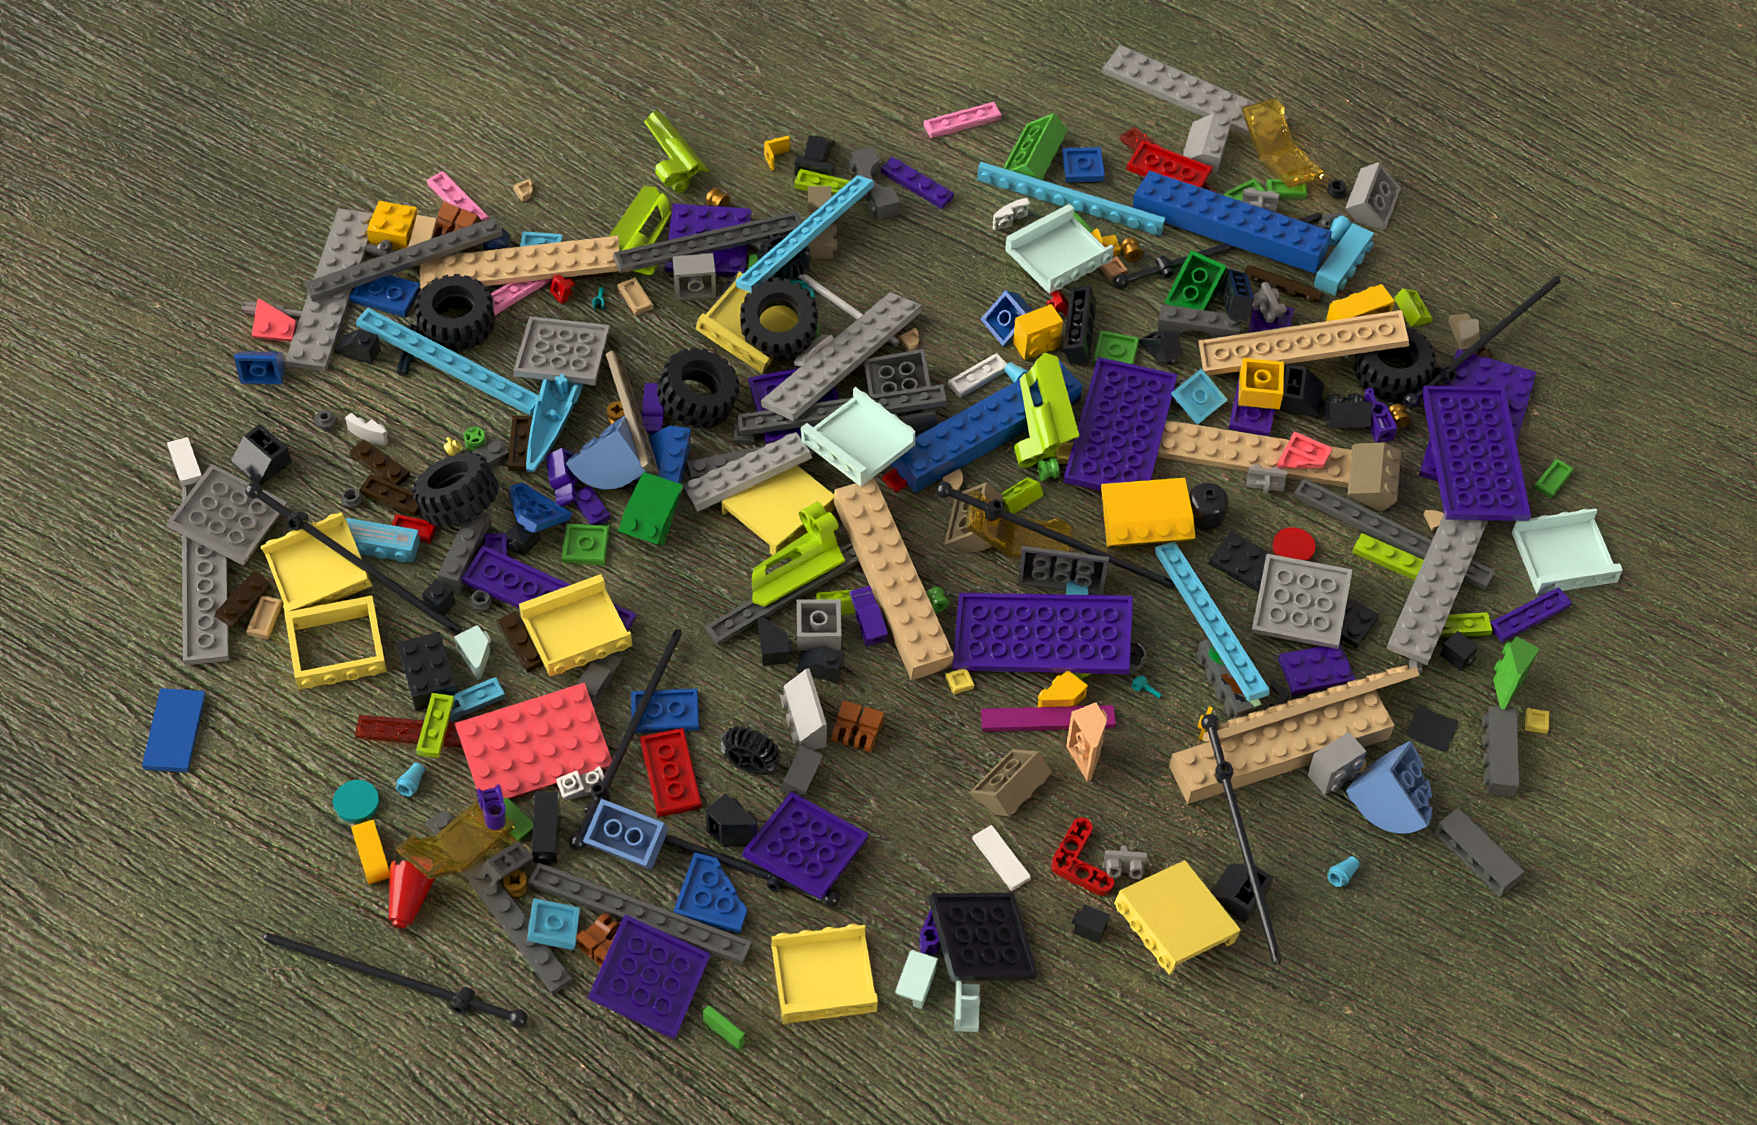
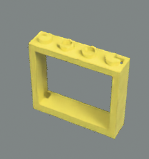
M372 596L284 612L298 690L311 689L325 684L331 685L345 680H356L370 675L376 676V674L387 672ZM366 616L370 617L376 650L375 657L301 671L295 630Z

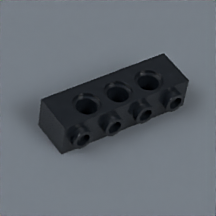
M1228 269L1221 290L1227 316L1235 322L1248 321L1254 301L1248 275L1244 272Z
M1091 286L1071 288L1063 346L1070 365L1088 363L1090 361L1097 304Z

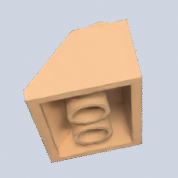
M1096 702L1072 712L1066 744L1067 749L1087 782L1092 779L1097 765L1108 720L1105 711L1100 709Z

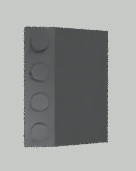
M924 349L874 357L864 361L869 395L931 386ZM935 408L894 413L899 420L911 426L915 432L929 430L938 425Z
M1022 546L1018 585L1066 591V583L1070 582V580H1075V583L1079 586H1088V594L1103 595L1109 557Z

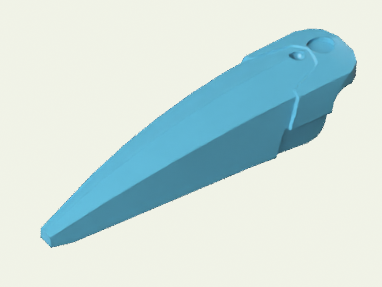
M560 374V377L556 376L555 381L543 379L540 394L537 395L529 435L526 470L528 472H534L546 458V455L553 448L565 427L574 405L578 402L583 384L568 382L565 374Z

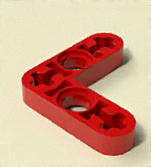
M1079 817L1073 821L1053 856L1051 869L1056 875L1100 896H1107L1113 890V877H1109L1108 873L1078 859L1091 836L1093 828L1089 819ZM1085 826L1086 829L1081 832L1079 838L1077 836L1078 828ZM1069 842L1076 843L1078 849L1070 851L1066 848V844ZM1065 855L1067 857L1066 864L1061 868L1058 866V863L1063 861ZM1085 870L1089 876L1088 878L1081 879L1076 875V872ZM1093 875L1096 876L1093 883H1090L1092 881ZM1103 881L1107 882V885L1103 888L1100 887V883H1103Z

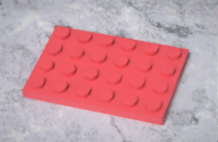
M585 682L455 723L476 789L486 790L495 788L496 785L500 784L503 799L506 797L509 800L558 785L557 778L578 771L580 776L594 771L599 766L602 770L607 769L612 761Z

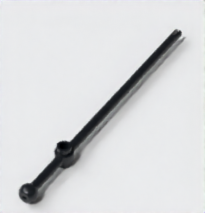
M1315 213L1297 220L1309 224L1321 220L1322 214ZM1224 243L1197 253L1209 257L1236 247ZM1160 256L1155 260L1156 266L1129 275L1117 274L1113 279L1114 286L1118 289H1124L1130 282L1158 273L1163 275L1165 279L1169 278L1174 274L1173 268L1182 266L1187 256L1172 261L1165 256Z
M1555 276L1448 366L1440 365L1434 367L1433 378L1423 386H1436L1441 381H1453L1456 377L1455 369L1561 282L1560 277ZM1423 386L1415 393L1405 395L1403 403L1407 408L1414 409L1419 405L1420 399L1423 397Z
M946 481L940 482L936 493L941 498L952 497L985 511V518L988 521L1003 518L1089 555L1109 557V563L1169 588L1175 587L1172 579L1003 510V503L998 499L986 503L953 489L951 484Z
M251 482L246 487L245 492L249 498H258L287 518V526L291 530L303 529L456 635L460 634L462 629L457 624L309 524V517L305 512L297 511L293 513L264 493L259 483Z
M678 629L674 630L602 782L595 783L591 787L593 801L578 832L569 838V845L574 850L580 851L586 847L587 844L583 840L600 800L603 799L610 802L611 795L608 788L682 635L681 629L679 631Z
M1208 714L1202 718L1201 726L1204 730L1208 731L1217 766L1214 776L1217 782L1223 784L1272 962L1274 965L1277 964L1276 954L1280 965L1282 959L1231 783L1234 770L1231 763L1225 761L1217 733L1219 720L1215 715Z
M586 806L584 808L585 814L587 813L590 806ZM666 834L663 841L691 853L696 852L715 857L719 863L768 880L767 888L773 892H779L785 886L813 896L763 868ZM829 889L822 899L823 903L827 907H835L838 904L840 894L834 889Z
M265 933L263 935L266 942L454 1003L452 1010L458 1014L463 1015L466 1010L472 1008L510 1020L511 1025L515 1028H521L527 1022L528 1015L523 1009L510 1011L473 998L474 990L466 986L462 987L457 993L272 933Z

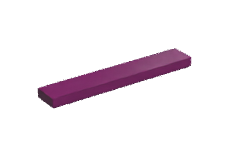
M1114 705L1099 706L1107 715L1108 720L1105 729L1115 728ZM1085 706L981 709L982 732L1069 730L1072 712Z

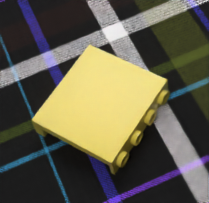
M739 271L738 274H737L736 280H737L741 275H743V273H741V272ZM734 282L706 315L702 313L698 318L696 330L762 374L772 363L773 356L769 355L767 357L745 341V336L742 335L740 308L746 294L751 292L737 288L736 282ZM773 306L762 313L760 323L769 331L777 333L786 332L798 323V315L786 306Z
M798 465L722 500V514L725 515L730 512L770 545V553L772 555L808 532L799 517V512L817 501L823 505L826 513H831L836 507L834 505V494Z
M342 512L331 514L322 521L310 523L362 559L348 522ZM303 529L291 531L284 537L269 540L265 545L260 546L266 555L282 597L285 612L334 603L372 586L369 575L365 571H362Z
M601 574L519 604L521 618L549 676L562 674L566 670L581 667L590 661L605 658L609 654L624 651L632 646L631 632L626 631L605 589V582Z
M1185 860L1120 890L1114 903L1119 913L1123 914L1130 923L1132 930L1137 932L1146 948L1154 954L1160 966L1169 975L1173 973L1176 965L1223 942L1226 946L1234 944L1241 931Z
M850 924L843 928L827 927L819 931L803 930L800 933H780L771 937L783 1024L877 1012L878 1001L874 991L865 925Z

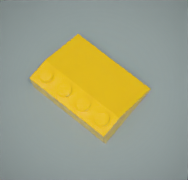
M1185 478L1101 484L1107 548L1170 543L1174 541L1185 542L1195 539L1194 519Z

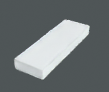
M996 353L950 379L948 386L962 398L1005 373L1004 368L1007 363Z
M188 437L167 442L181 486L197 483L202 475Z
M992 825L973 835L972 840L1011 891L1030 881L1031 876Z

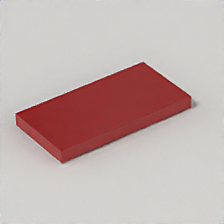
M1142 140L1128 162L1126 170L1146 177L1147 173L1152 171L1203 188L1212 173L1213 167Z
M684 728L641 736L640 744L657 818L702 809Z

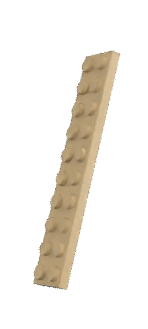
M619 236L446 255L420 264V290L423 291V287L426 284H431V281L436 278L441 279L444 275L454 276V274H460L463 277L465 275L471 276L472 280L477 279L485 286L553 279L554 276L560 274L562 277L619 271L613 258L614 252L620 251Z
M1402 310L1199 340L1202 367L1207 376L1240 371L1243 358L1281 361L1284 364L1409 346Z
M1166 420L1157 457L1248 472L1249 466L1253 464H1259L1263 468L1269 469L1274 466L1277 467V463L1289 440ZM1332 447V452L1324 468H1282V470L1287 471L1286 478L1303 480L1304 478L1314 483L1348 488L1352 450Z
M1408 665L1394 667L1386 670V672L1375 673L1366 676L1367 678L1356 679L1341 686L1328 688L1326 691L1315 692L1307 695V697L1293 699L1285 704H1278L1268 707L1266 710L1249 713L1248 716L1230 719L1228 722L1219 723L1217 728L1218 737L1222 739L1419 676L1417 667L1408 668ZM1208 731L1203 735L1204 742L1210 741Z

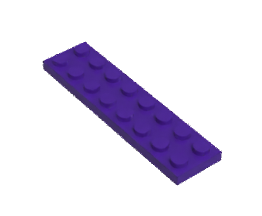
M1286 307L1287 310L1283 317H1276L1272 323L1266 322L1260 310L1253 309L1248 333L1291 327L1294 308ZM1238 379L1228 429L1269 437L1275 409L1239 406Z
M482 546L461 578L463 584L477 590H482L490 596L519 609L520 603L571 585L485 546ZM613 604L628 632L636 619V613Z

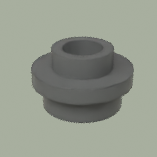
M323 410L315 415L314 420L320 429L329 430L334 426L336 417L333 412Z
M347 488L343 491L341 502L345 507L355 508L362 503V494L356 488Z
M477 590L471 596L470 604L473 609L484 611L492 605V597L482 590Z

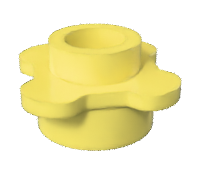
M447 437L448 442L444 445V448L449 456L461 453L463 447L456 439L453 441L451 437Z

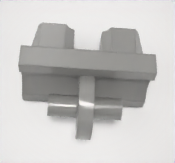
M1248 188L1244 189L1242 202L1276 213L1279 194L1274 191L1264 192Z
M1263 282L1260 291L1254 294L1252 308L1260 310L1266 322L1272 323L1276 317H1283L1287 309L1285 304H1278L1277 302L1279 299L1278 290L1271 289L1267 282Z
M1253 464L1249 466L1246 487L1263 489V493H1268V490L1284 491L1287 471L1275 466L1269 469L1263 468L1259 464Z
M1122 845L1120 851L1105 850L1102 870L1107 872L1109 877L1117 878L1121 876V873L1130 874L1132 879H1141L1142 875H1144L1147 853L1129 852L1126 845Z

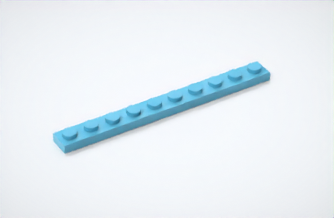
M980 162L978 167V181L1064 207L1070 204L1075 211L1139 229L1150 234L1161 236L1163 233L1164 217L984 162Z
M859 175L853 178L735 281L736 287L751 293V288L755 285L760 287L762 281L768 280L874 187L873 180Z
M367 308L356 320V326L378 335L379 338L528 415L534 412L537 394L370 308Z
M1175 541L1155 547L1156 556L1248 702L1269 696L1270 689Z

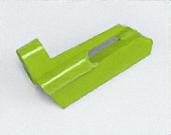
M655 110L645 119L644 123L670 157V160L661 161L655 167L656 175L665 186H671L677 193H681L689 187V179L698 171H709L663 114Z
M642 187L609 235V237L619 236L620 251L657 242L672 215L667 197L663 193L660 194L656 187ZM658 207L661 212V221L650 237L647 238L641 233V228L654 208ZM658 265L632 271L652 275Z
M1045 352L1035 362L1034 366L1020 378L1030 438L1014 445L1018 465L1022 468L1031 467L1038 463L1039 460L1049 461L1050 458H1056V451L1061 444L1079 437L1058 357ZM1036 381L1043 401V405L1039 407H1034L1029 390Z
M817 501L799 512L800 520L808 532L754 568L752 573V602L754 604L766 607L845 562L834 531L839 528L838 522L832 513H826L820 502ZM787 557L792 559L789 563L766 575V569Z

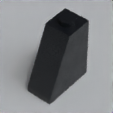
M535 791L532 854L534 862L544 865L557 863L561 824L558 792Z

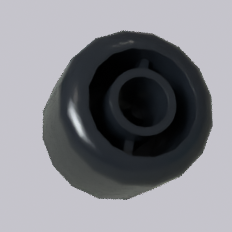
M1206 482L1196 485L1189 495L1194 526L1206 530L1214 529L1220 526L1225 519L1229 503L1227 492L1215 483Z

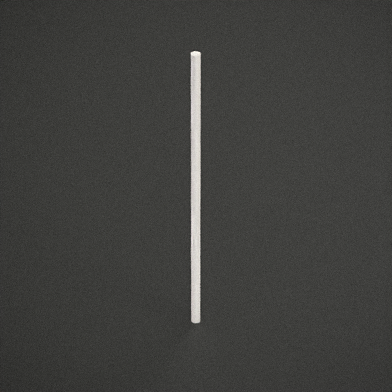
M761 242L751 243L750 245L759 250ZM805 273L798 277V279L806 282L808 286L856 320L863 315ZM893 336L887 342L896 347L900 340Z

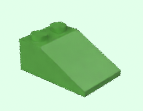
M1517 636L1512 643H1506L1502 651L1505 656L1503 660H1498L1493 669L1496 671L1493 681L1500 708L1505 710L1523 684L1540 648Z

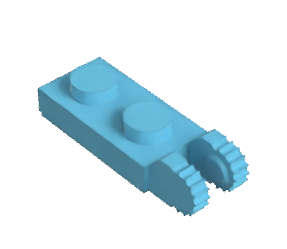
M494 677L456 693L453 706L455 709L452 710L449 722L458 720L463 715L470 714L505 699V693L497 678Z

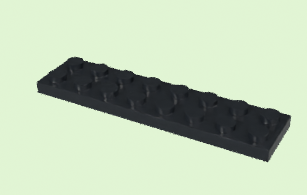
M1230 531L1210 557L1208 564L1259 593L1266 555L1271 553ZM1348 597L1340 639L1357 648L1377 621L1379 614Z

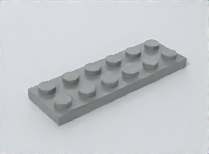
M797 432L786 435L774 443H769L755 452H750L740 459L730 461L725 466L711 470L699 478L692 479L684 484L683 488L698 512L811 459L812 456Z

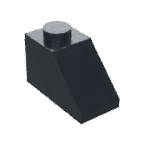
M809 135L804 158L826 163L835 140L818 135Z
M358 329L344 335L334 351L337 354L372 365L381 348L378 335Z
M1154 331L1139 339L1140 344L1157 362L1171 364L1178 360L1177 357L1184 354L1175 332Z
M758 617V632L763 666L789 663V654H793L792 641H787V633L765 618Z
M825 646L802 652L796 672L801 673L805 669H810L812 677L838 684L844 668L845 652Z

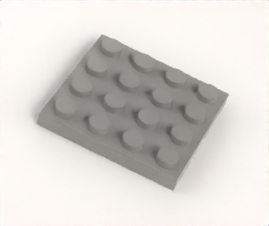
M529 316L514 366V376L555 381L556 376L560 377V374H565V378L570 383L596 385L610 333V325Z
M211 464L167 521V527L244 566L281 514L258 498H249L246 495L245 489L250 483ZM262 490L264 493L275 499L277 502L287 507L286 501Z
M1267 554L1251 633L1338 649L1352 569Z

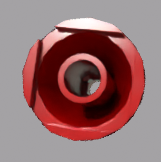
M396 861L391 863L389 920L393 922V926L406 928L407 925H412L436 879L437 872L434 869L430 873L427 871V866L415 862L401 861L400 865H396Z

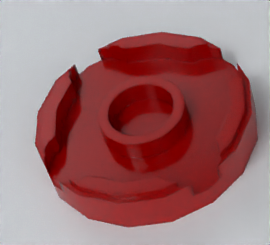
M1296 527L1280 530L1275 535L1272 544L1274 555L1310 561L1313 558L1316 548L1312 536L1305 530Z

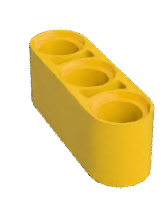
M374 820L351 826L368 885L389 879L390 871Z

